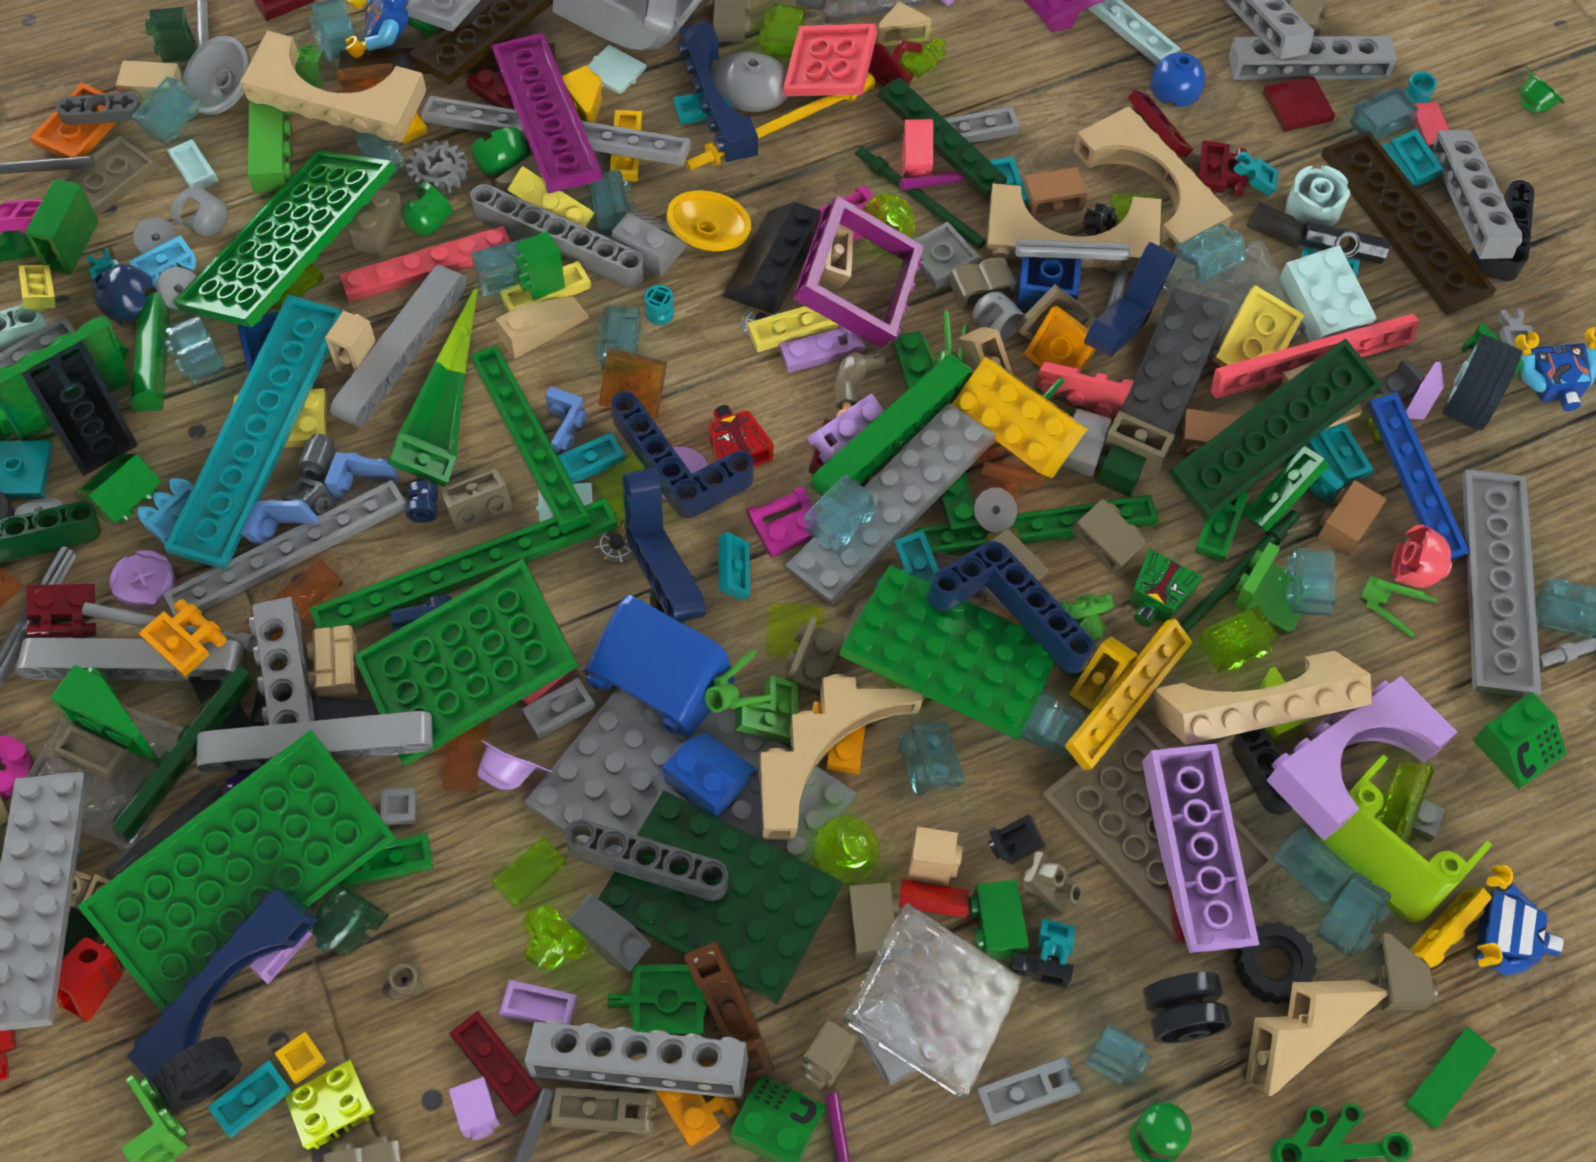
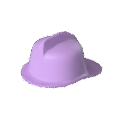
M481 740L487 746L480 762L478 776L498 789L512 790L519 787L535 769L553 774L551 770L506 754L490 743Z

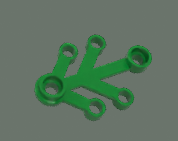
M1349 1103L1339 1110L1338 1121L1321 1145L1305 1147L1315 1130L1321 1129L1328 1121V1115L1322 1107L1312 1106L1305 1111L1303 1115L1304 1122L1292 1138H1281L1272 1145L1270 1160L1271 1162H1285L1282 1158V1152L1288 1151L1293 1157V1162H1345L1344 1160L1384 1158L1387 1162H1404L1412 1154V1144L1403 1133L1391 1132L1383 1137L1381 1142L1340 1145L1351 1128L1358 1125L1363 1119L1360 1107ZM1346 1110L1354 1112L1356 1116L1355 1121H1350L1346 1118ZM1311 1112H1315L1320 1116V1124H1316L1311 1120ZM1388 1144H1394L1398 1148L1397 1156L1389 1152Z

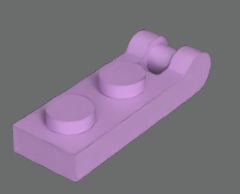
M844 327L779 343V351L788 373L842 360L853 352L862 354L866 349L863 340ZM840 342H848L846 345L841 346Z
M871 393L806 439L811 446L815 445L820 452L819 458L825 463L880 416L884 410ZM827 435L834 443L831 447L824 438Z

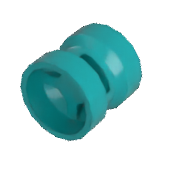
M1427 72L1414 73L1410 77L1408 87L1402 95L1403 104L1410 108L1415 103L1429 102L1437 86L1434 76Z
M654 285L648 288L644 295L646 318L654 325L669 323L674 317L673 292L664 285Z

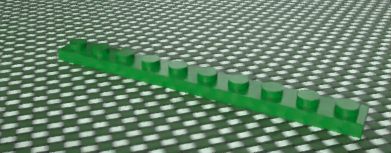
M603 498L584 505L590 516L591 523L565 534L561 533L555 519L552 517L310 608L317 629L327 627L332 629L333 627L344 625L355 628L391 614L392 610L411 607L431 597L448 593L493 576L521 559L527 563L617 529L618 522L607 499Z

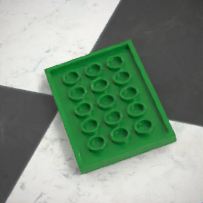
M523 559L353 655L380 715L423 711L432 714L433 749L426 752L398 754L401 762L406 766L579 667L536 580Z
M889 565L843 643L839 656L1019 740L1055 663L1054 659L1024 627L964 600L947 611H939L932 608L927 601V594L931 584Z

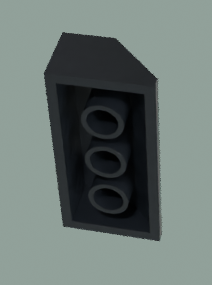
M797 202L768 211L728 284L724 297L776 315L807 258L821 218V211Z

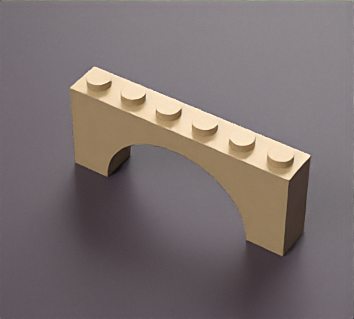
M267 30L240 82L248 100L255 104L273 106L280 111L298 113L309 119L323 120L333 126L341 125L359 133L366 132L379 136L384 140H394L402 143L426 93L422 73L396 66L384 81L367 90L354 93L324 91L310 85L296 73L299 53L293 37Z
M1130 106L1077 133L1073 151L1089 169L1103 164L1132 166L1154 177L1167 190L1174 204L1175 215L1163 224L1160 233V245L1176 253V260L1227 233L1233 217L1229 208L1220 202L1211 189L1197 178L1193 170L1188 168L1178 158L1177 154L1160 139L1156 132L1152 131L1143 121L1142 117L1136 114Z
M993 183L989 204L985 257L1021 260L1022 257H1017L1015 254L1016 241L1019 239L1128 243L1130 245L1128 260L1081 259V268L1096 267L1105 268L1108 271H1119L1122 269V266L1129 267V271H1135L1148 243L1152 242L1160 245L1162 199L1133 197L1127 216L1116 227L1098 235L1077 237L1052 231L1035 220L1023 202L1021 186Z
M1329 651L1304 657L1306 672L1303 675L1287 683L1269 688L1238 692H1219L1198 689L1186 683L1154 689L1156 717L1185 745L1372 705L1371 676L1369 672L1336 651Z

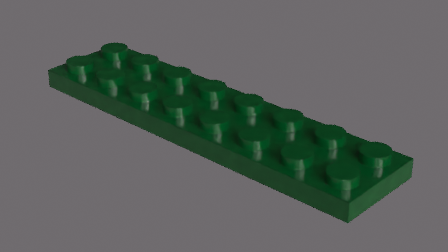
M1345 338L1168 471V474L1206 521L1383 384Z

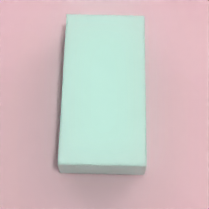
M193 139L167 150L170 159L189 188L198 186L204 189L219 182L216 174Z

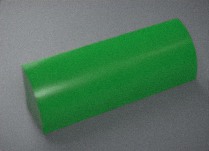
M160 292L146 295L148 299L136 318L130 407L133 412L164 409L170 313Z

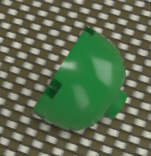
M510 127L490 132L492 138L484 142L483 137H481L471 145L470 152L481 172L487 176L498 178L527 158L528 149L526 141L518 128Z

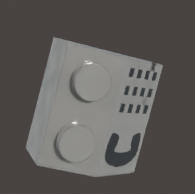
M627 213L612 230V240L640 252L643 256L644 270L659 278L662 277L688 246V244L673 233L668 224L647 213Z

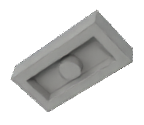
M576 678L521 710L539 740L595 708V704L579 678Z

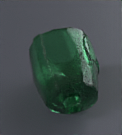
M337 884L321 902L314 915L318 921L309 932L318 939L314 945L325 953L329 948L342 956L350 955L370 940L371 936L365 931L367 929L377 931L389 917V914L349 888Z

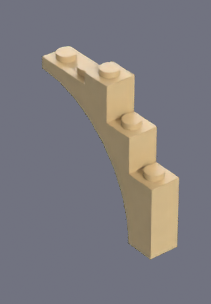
M833 674L829 677H823L820 689L821 714L810 710L792 714L790 723L791 751L786 752L782 748H771L766 752L760 753L758 766L761 839H795L798 830L799 803L803 789L814 768L825 754L848 734L871 722L891 716L918 713L923 701L922 694L903 685L897 686L894 689H880L878 686H865L862 689H857L856 677H847L844 674Z

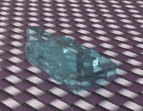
M1219 224L1176 246L1177 257L1194 265L1196 279L1203 282L1244 260L1243 235Z
M1550 579L1539 592L1537 625L1595 638L1596 587H1586L1570 583L1565 579Z
M947 722L914 723L900 735V749L905 758L908 777L912 783L915 795H923L930 788L959 787L965 782Z

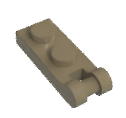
M555 1087L551 1125L552 1127L651 1135L653 1134L654 1122L651 1121V1111L656 1107V1096L645 1093ZM627 1106L637 1108L636 1119L626 1118Z

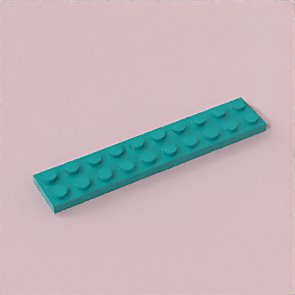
M287 295L164 546L167 553L227 570L243 536L241 530L255 502L261 498L329 353L325 337L343 310Z

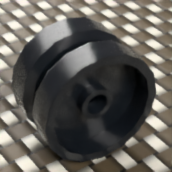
M1214 972L1181 974L1159 980L1144 988L1143 996L1146 1009L1158 1014L1150 1023L1155 1042L1162 1044L1189 1042L1216 1035L1230 1028L1232 1023L1227 1006L1216 1002L1223 994L1218 974Z

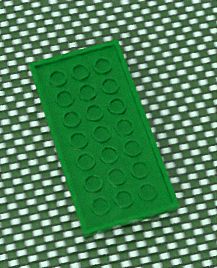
M317 150L173 303L179 311L252 328L262 320L267 310L281 299L282 294L289 286L298 281L300 274L317 260L322 250L336 239V235L344 226L352 222L355 214L371 201L372 196L377 190L389 181V177L396 171L395 166L389 160Z
M309 730L77 907L161 1012L167 1005L179 998L184 992L185 984L193 976L203 971L209 964L208 960L213 952L225 946L234 936L233 931L237 925L243 920L249 919L258 909L257 905L264 895L277 888L290 893L307 908L397 837L313 730Z

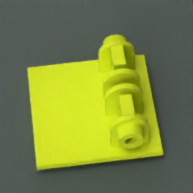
M351 1060L303 1084L285 1096L302 1145L307 1150L313 1147L316 1150L319 1149L321 1145L333 1139L331 1133L337 1139L340 1137L338 1129L343 1127L345 1132L348 1133L350 1131L349 1123L354 1128L364 1121L368 1122L370 1120L369 1116L375 1114Z

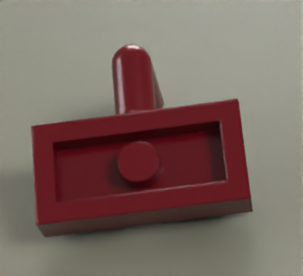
M901 40L891 54L881 43H875L868 72L883 87L898 77L909 85L914 75L900 60L905 52L920 53L922 51V44Z

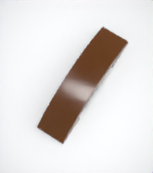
M717 940L684 954L697 987L701 988L722 1037H732L740 1042H746L749 1059L745 1083L773 1072L774 1068L753 1012Z

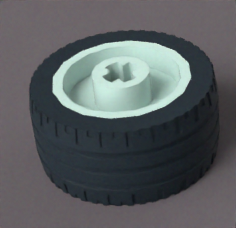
M1481 335L1453 383V388L1445 403L1442 414L1466 426L1482 431L1504 396L1523 352L1498 339Z

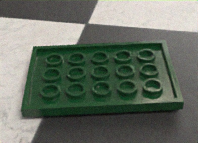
M663 790L638 831L637 836L722 862L728 872V890L726 894L719 900H706L614 871L598 899L629 921L639 932L682 955L717 940L740 985L778 1005L839 893L843 881ZM644 855L639 858L638 862L642 865H649L654 862L655 858L651 855ZM677 865L671 869V872L675 875H683L688 871V868L684 865ZM710 875L703 881L708 885L714 886L720 883L721 879L716 875Z

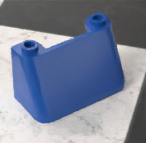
M626 595L617 605L584 672L586 682L598 691L601 689L609 690L613 685L657 710L662 719V727L670 734H680L689 739L711 712L705 702L706 691L708 688L715 686L714 679L722 676L731 666L727 653L719 644L638 598ZM734 676L728 680L730 684L735 682Z

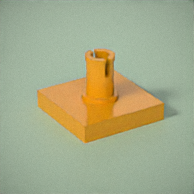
M1054 306L1049 311L1024 355L1040 368L1045 361L1077 368L1082 373L1096 349L1084 344L1089 329L1060 307Z

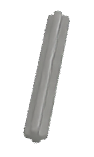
M1019 239L1016 241L1015 254L1017 257L1126 261L1129 259L1130 245L1128 243Z

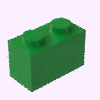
M548 231L516 243L517 256L514 257V261L520 272V275H517V279L523 292L528 291L534 301L565 288L561 251Z
M1017 880L976 884L973 896H969V911L971 917L977 918L978 929L974 930L976 949L982 950L984 961L1013 958L1015 953L1025 956L1029 944Z

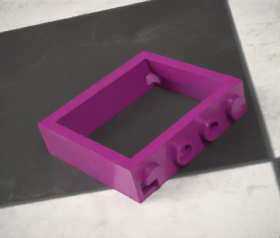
M837 195L823 210L792 299L882 348L889 341H895L900 334V320L905 315L909 306L906 301L916 284V281L913 279L922 264L923 259L920 257L924 246ZM839 223L903 260L884 322L818 285Z

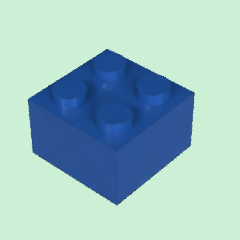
M1022 257L1016 306L1020 310L1029 311L1055 284L1077 300L1079 295L1081 259Z

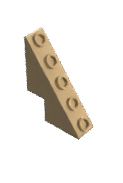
M1364 980L1293 982L1288 1016L1257 1017L1254 1020L1245 1083L1268 1096H1273L1386 997L1388 991Z

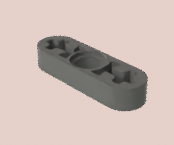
M129 92L70 96L62 98L56 104V111L61 121L67 125L131 121L139 117L142 112L137 96ZM96 106H106L105 109L100 112L92 111L93 108H95Z

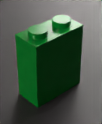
M54 179L25 234L42 265H49L52 271L71 275L99 221L81 185L72 181L65 182Z

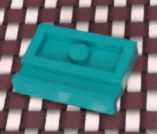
M1417 129L1391 140V143L1387 145H1381L1413 186H1419L1443 175V167Z
M1345 423L1322 431L1305 444L1307 448L1326 459L1330 465L1328 469L1345 483L1344 485L1353 483L1355 480L1358 481L1370 477L1374 471Z

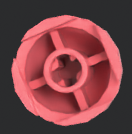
M1422 524L1415 525L1405 534L1409 536L1405 545L1399 543L1395 549L1390 571L1392 575L1397 577L1394 580L1398 583L1412 588H1427L1449 574L1452 568L1450 545L1440 533Z

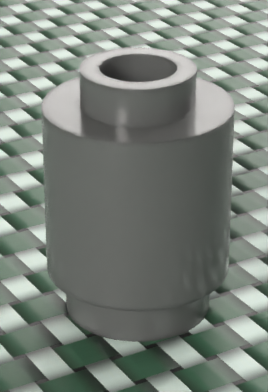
M313 434L310 439L306 440L297 464V469L303 477L318 480L327 476L335 454L334 441L323 434Z

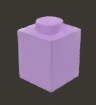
M484 1077L449 1089L460 1131L465 1139L472 1137V1140L485 1138L493 1133V1128L500 1126L490 1089Z

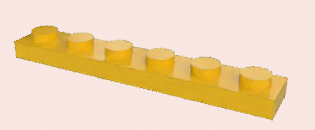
M1175 618L1166 620L1064 745L1083 770L1092 769L1151 696L1154 689L1159 686L1193 643Z

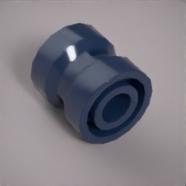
M428 481L410 483L407 487V498L410 502L406 505V517L418 523L432 522L437 518L438 508L435 501L438 499V487Z

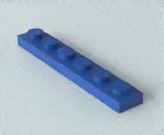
M1398 393L1370 399L1366 406L1419 525L1422 524L1435 530L1447 540L1451 550V561L1466 557L1470 553Z

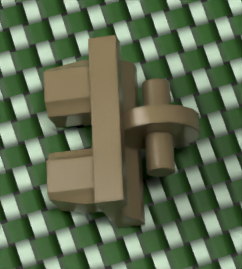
M1035 852L1032 869L1028 868L1024 872L1023 888L1030 895L1038 896L1054 913L1063 914L1066 905H1078L1084 888L1078 882L1071 881L1066 875V869L1061 864L1054 863L1044 852Z

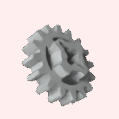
M434 140L432 146L423 143L422 150L414 148L415 156L408 155L407 157L409 163L406 164L407 174L410 183L415 184L416 190L423 182H427L440 193L441 190L451 193L452 186L460 188V180L467 179L466 172L468 171L465 154L464 152H459L457 145L449 148L448 141L438 145L437 140Z

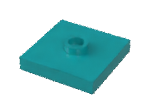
M0 441V492L7 499L44 498L54 449L51 441Z

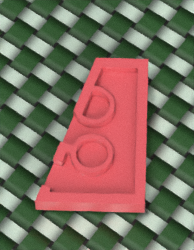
M1044 361L1034 386L1046 393L1058 379L1063 378L1064 383L1053 395L1065 399L1075 406H1081L1098 415L1115 420L1134 381L1129 379H1123L1122 383L1108 380V375L1097 373L1096 377L1082 375L1081 371L1077 368Z

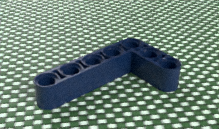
M1149 242L1138 262L1124 296L1093 322L1086 335L1084 344L1112 357L1146 324L1176 260L1177 254Z
M622 391L615 394L611 399L612 419L615 427L644 468H656L661 482V491L679 516L684 518L695 517L752 485L754 480V460L749 453L744 451L733 452L692 474L633 393ZM742 469V470H745V471H743V472H737V471H735V470ZM717 483L719 485L711 486L709 484ZM685 497H691V498H693V499L684 500L683 498H685Z
M653 467L623 474L625 527L628 545L665 613L679 622L705 617L706 610L703 596L663 529L661 482L656 468Z
M997 541L986 542L939 570L934 575L927 594V601L932 608L939 611H947L987 587L1063 670L1069 673H1079L1085 668L1094 651V641L1002 543Z

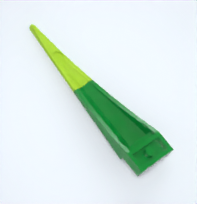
M477 288L470 294L397 434L387 463L442 487L448 484L457 457L462 396L478 294Z

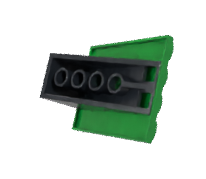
M100 316L86 322L79 327L76 333H67L56 338L46 349H38L26 354L14 366L8 365L0 368V407L21 441H25L50 427L83 476L112 461L120 453H126L138 446L111 396L112 392L129 384L130 379L112 324L106 316Z

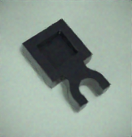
M1015 953L1011 961L1009 974L1033 978L1032 981L1067 988L1072 979L1074 965L1067 963L1061 965L1060 959L1056 956H1048L1045 961L1040 957L1038 960Z

